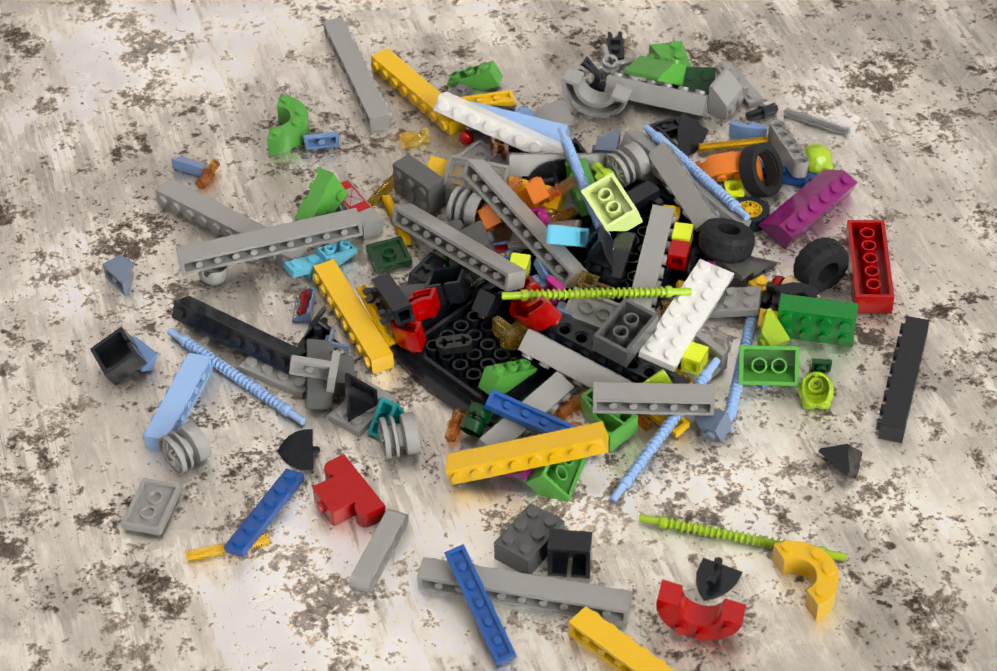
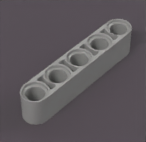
M770 121L768 141L776 149L790 174L795 178H805L809 164L808 156L783 121Z
M391 509L386 510L350 576L349 588L368 594L372 593L407 528L408 514Z

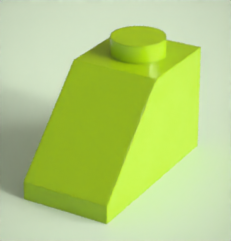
M771 308L767 309L762 318L756 340L758 346H787L791 339Z

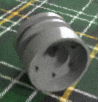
M631 141L620 147L619 150L616 149L604 156V167L611 169L615 173L617 180L623 188L650 173L651 167L648 156L636 142Z
M457 186L449 198L446 219L448 222L459 219L467 227L481 220L477 211L487 202L477 191L472 192L471 189Z
M413 412L400 414L399 423L397 424L392 415L389 416V425L386 424L385 417H379L378 436L386 459L392 458L391 449H394L396 457L400 456L401 447H404L407 456L421 452L419 433Z
M187 421L177 427L176 432L171 431L159 438V447L164 458L178 474H183L187 469L193 468L194 462L198 464L211 457V447L207 438L192 421Z

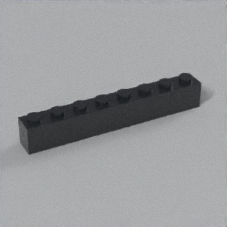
M191 296L174 301L173 319L288 375H291L289 374L291 356L306 357V351Z
M907 316L905 323H901L899 334L902 337L898 336L896 347L899 350H894L893 361L896 362L891 363L889 374L892 377L888 376L886 388H889V391H884L883 402L886 403L881 404L879 416H882V419L878 418L876 430H879L878 439L903 443L930 320Z

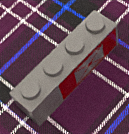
M348 179L341 181L340 183L348 194L337 208L338 212L353 208L357 209L362 221L363 235L361 237L364 240L383 233V222L379 214Z

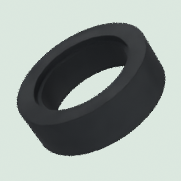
M767 142L746 146L742 150L739 159V173L745 190L756 198L776 195L783 183V166L778 152ZM758 155L765 166L766 181L764 185L757 173Z

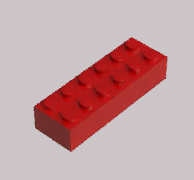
M847 220L845 238L849 255L848 265L852 302L858 303L857 313L892 314L894 290L885 220Z

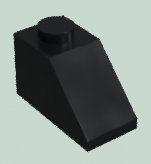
M480 288L471 310L477 312L476 316L482 319H495L510 305L512 300H502L501 294Z

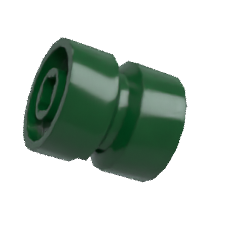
M470 402L466 410L467 416L462 418L458 428L464 433L479 439L486 430L485 424L490 422L494 413L484 409V405L480 403Z

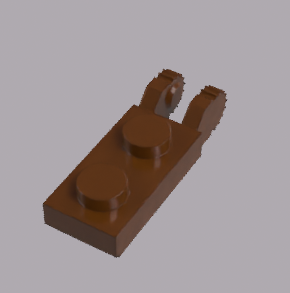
M487 135L491 156L501 153V158L506 159L509 148L508 144Z

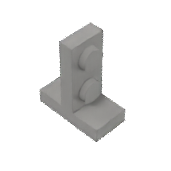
M333 350L331 361L292 355L289 374L328 380L326 392L334 393L341 351Z

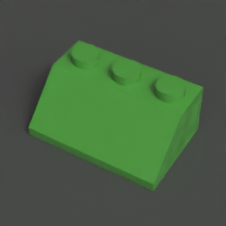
M647 54V57L639 56L624 70V73L682 86L687 65L680 64V60L670 58L669 62V58L659 56L657 59V55Z
M739 345V385L799 386L800 346Z
M587 457L534 468L528 476L526 484L540 496L568 502L572 497Z

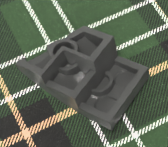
M750 256L747 260L736 264L713 260L720 268L733 272L734 277L740 281L749 275L754 277L761 271L767 273L777 265L776 261Z

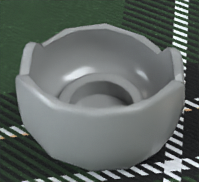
M224 266L198 272L199 278L207 285H220L227 278L228 267Z

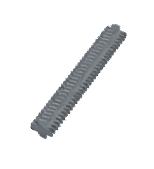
M787 107L783 112V116L846 137L851 132L850 127L848 128L847 126L846 128V125L845 127L842 124L840 126V123L839 125L836 122L834 124V121L833 123L830 120L828 122L824 118L822 120L818 116L816 118V116H810L808 113L806 115V113L804 114L802 111L800 113L796 109L794 111V109L792 110L791 108L790 110Z

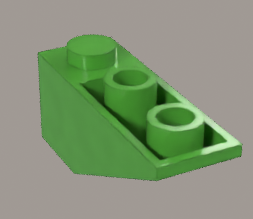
M493 60L483 62L474 67H467L461 71L452 72L447 85L455 87L461 82L477 90H488L498 87L503 75Z
M526 359L486 366L478 387L488 395H490L492 389L506 394L535 373L537 368L532 366L531 362Z

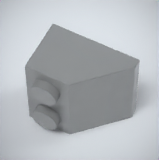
M725 68L709 86L708 114L725 120L735 112L736 107L741 105L744 99V95H742L743 87L728 68Z

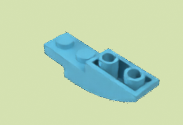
M548 224V228L545 231L547 244L586 248L589 238V229Z
M348 239L317 247L316 254L284 262L283 268L292 278L305 276L310 280L313 279V266L333 259L340 266L357 253V248Z

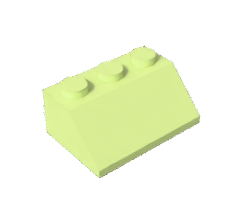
M613 172L581 190L606 231H628L643 222L637 208Z

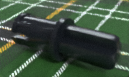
M774 102L766 106H758L757 109L746 112V120L765 119L766 116L777 113L778 106Z

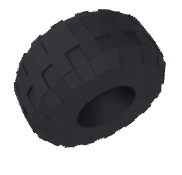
M726 218L708 220L701 226L698 237V245L701 252L706 257L722 263L736 264L747 260L751 256L755 244V235L749 226Z
M829 237L817 238L809 242L796 256L795 263L793 264L794 277L801 283L809 284L819 289L820 292L829 290L844 277L849 267V255L837 240Z

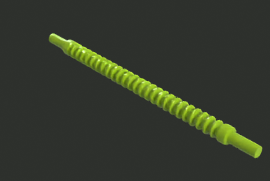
M646 286L644 289L641 287L638 289L636 287H633V289L630 287L628 289L625 287L622 289L612 287L611 290L608 287L606 290L604 288H601V290L598 288L595 290L593 288H590V290L587 288L584 290L582 288L579 290L574 288L573 291L570 288L568 291L565 288L563 291L560 289L557 291L555 289H552V291L549 289L546 291L544 289L541 291L536 289L535 292L532 289L530 291L522 289L521 292H501V299H521L522 302L530 299L533 301V299H538L542 294L548 300L551 298L553 301L555 298L559 301L561 298L563 300H566V298L569 300L572 298L574 300H577V298L580 300L582 298H585V300L590 298L592 300L593 297L597 300L599 297L602 300L604 297L607 299L610 297L612 299H615V297L618 299L620 297L623 299L628 297L630 299L631 296L634 299L637 296L639 298H642V296L644 298H647V296L650 298L653 296L655 298L658 296L661 298L663 296L672 298V296L691 295L692 289L691 287L672 288V286H665V288L655 286L654 289L651 286L649 289Z
M640 514L638 522L657 525L660 529L668 527L669 530H672L674 528L675 531L681 530V533L686 531L687 534L689 532H692L693 535L698 533L699 536L704 534V537H707V535H710V538L715 536L716 539L721 537L723 541L728 539V542L734 540V543L739 541L740 544L742 542H745L746 545L751 543L752 546L757 544V547L762 545L764 549L769 547L770 550L773 548V544L786 541L785 539L780 541V538L774 540V537L768 539V536L763 538L762 535L757 537L755 533L753 535H750L749 532L744 534V531L738 533V530L732 532V529L729 531L726 528L721 530L720 527L716 529L714 525L709 527L708 524L706 526H703L702 523L697 525V522L691 524V521L688 523L685 520L680 522L679 519L674 521L673 518L668 519L667 516L655 517ZM823 546L818 547L823 549L833 560L846 562L847 553L826 550V547Z

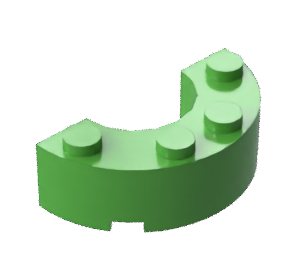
M290 95L279 96L277 103L278 120L285 124L270 128L267 137L269 155L291 152V148L296 146L299 148L304 144L303 135L310 134L307 108L301 101Z

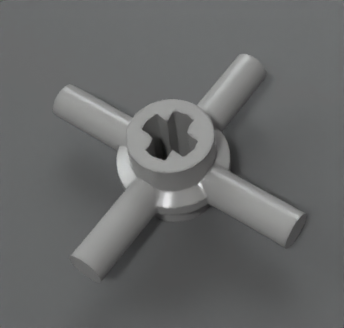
M602 44L600 48L604 58L600 64L595 66L607 76L608 74H613V72H618L620 67L630 65L635 59L618 60L615 55L609 53L607 44Z

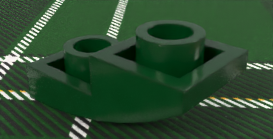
M811 358L809 372L829 373L832 367V359Z

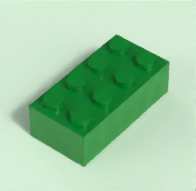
M781 294L778 320L790 339L853 347L858 303Z

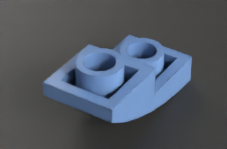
M732 120L729 124L730 138L743 140L745 138L756 139V137L767 136V126L753 121L747 125Z

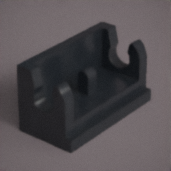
M430 252L409 273L407 285L415 283L425 284L431 270L443 267L446 261L435 253Z

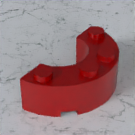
M529 275L525 279L524 288L517 289L516 292H521L522 289H527L528 291L532 289L535 292L536 289L541 291L544 288ZM543 294L538 299H533V301L528 299V301L522 302L521 299H517L515 302L512 300L510 303L509 311L511 316L526 330L542 331L551 325H557L562 317L558 308Z
M436 287L412 292L413 295L407 298L412 305L416 320L399 327L393 320L390 321L395 342L412 353L421 352L426 342L421 321L436 317L441 306Z
M662 579L656 609L662 621L673 629L676 634L705 642L707 640L724 639L738 632L743 623L746 604L725 598L722 603L717 605H700L685 596L683 585Z

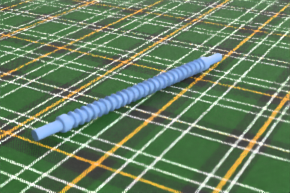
M648 124L644 126L643 129L652 137V140L657 145L665 141L673 147L689 173L714 196L720 199L723 204L729 207L732 212L738 213L744 220L750 218V214L741 207V204L735 198L729 195L708 174L694 164L691 159L674 146L662 133L656 132Z
M560 126L557 129L561 138L560 142L581 191L590 185L571 138L567 136L565 128ZM582 194L595 229L599 225L603 226Z
M746 316L740 345H752L758 316ZM739 350L725 407V412H727L731 421L736 417L743 386L739 385Z
M173 328L168 329L167 334L177 340L180 346L186 348L191 353L209 356L213 368L219 370L220 373H223V375L238 383L239 386H242L247 391H250L251 394L269 404L273 409L281 412L283 416H289L300 425L306 422V418L295 412L291 405L286 404L284 401L282 402L281 399H278L270 391L247 378L246 375L228 365L220 357L213 355L212 352H209V350L202 347L189 336L182 335Z
M714 357L707 368L699 373L693 384H707L712 378L711 374L721 362L720 359ZM683 415L667 416V420H664V424H661V428H658V432H655V436H652V440H649V444H646V448H643V452L639 454L640 456H637L624 476L621 477L618 487L609 497L610 501L616 503L623 492L631 487L632 482L635 481V478L638 477V474L641 473V470L650 461V457H653V453H656V449H659V445H662V441H665V437H668V433H671V429H674V425H677V421H680V417H683Z

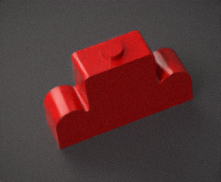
M343 454L328 461L324 465L325 481L313 486L314 502L318 512L324 514L333 526L354 516L356 517L357 524L361 527H370L379 523L386 512L385 504L346 455Z

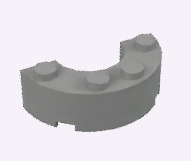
M571 67L567 68L562 78V91L564 96H567L570 100V105L580 113L593 118H609L610 115L619 114L625 108L633 89L618 84L609 92L596 91L586 83L584 72Z

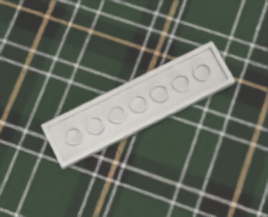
M700 259L681 287H691L692 294L675 296L659 320L657 330L640 349L638 357L674 372L689 344L694 341L695 335L701 330L729 286L734 273Z

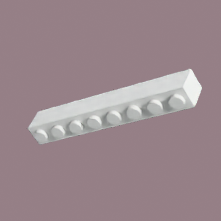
M444 92L438 96L434 111L529 153H564L561 142L449 92Z

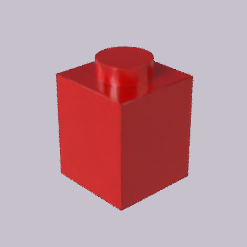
M672 239L668 252L667 268L686 271L690 256V242Z

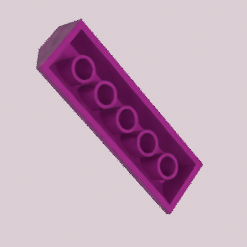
M824 169L759 223L758 226L786 250L846 199L858 182L844 170Z

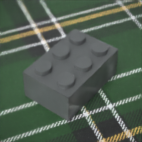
M409 154L392 164L394 190L397 194L431 215L446 206L445 179Z
M624 298L594 334L592 350L627 367L642 346L657 330L658 314Z
M530 503L494 542V559L518 572L532 575L547 558L550 529L565 530V521Z

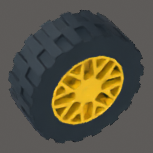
M754 196L737 198L736 200L741 204V207L750 214L749 219L752 220L749 226L750 229L755 233L760 230L762 231L758 225L769 216V205L764 200Z

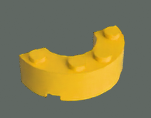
M787 540L773 544L772 562L782 575L799 574L812 582L813 586L808 588L806 592L805 607L816 621L826 616L834 606L839 583V572L833 559L823 549L809 543Z

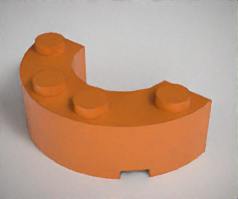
M741 152L719 153L706 157L704 162L700 163V160L694 163L715 182H723L727 179L741 180L739 173ZM757 157V173L760 181L763 182L761 160Z
M541 177L530 179L525 188L520 190L517 195L529 208L545 207L544 203L547 202L548 204L551 201V196ZM488 203L482 205V208L477 211L488 231L499 230V226L506 224Z

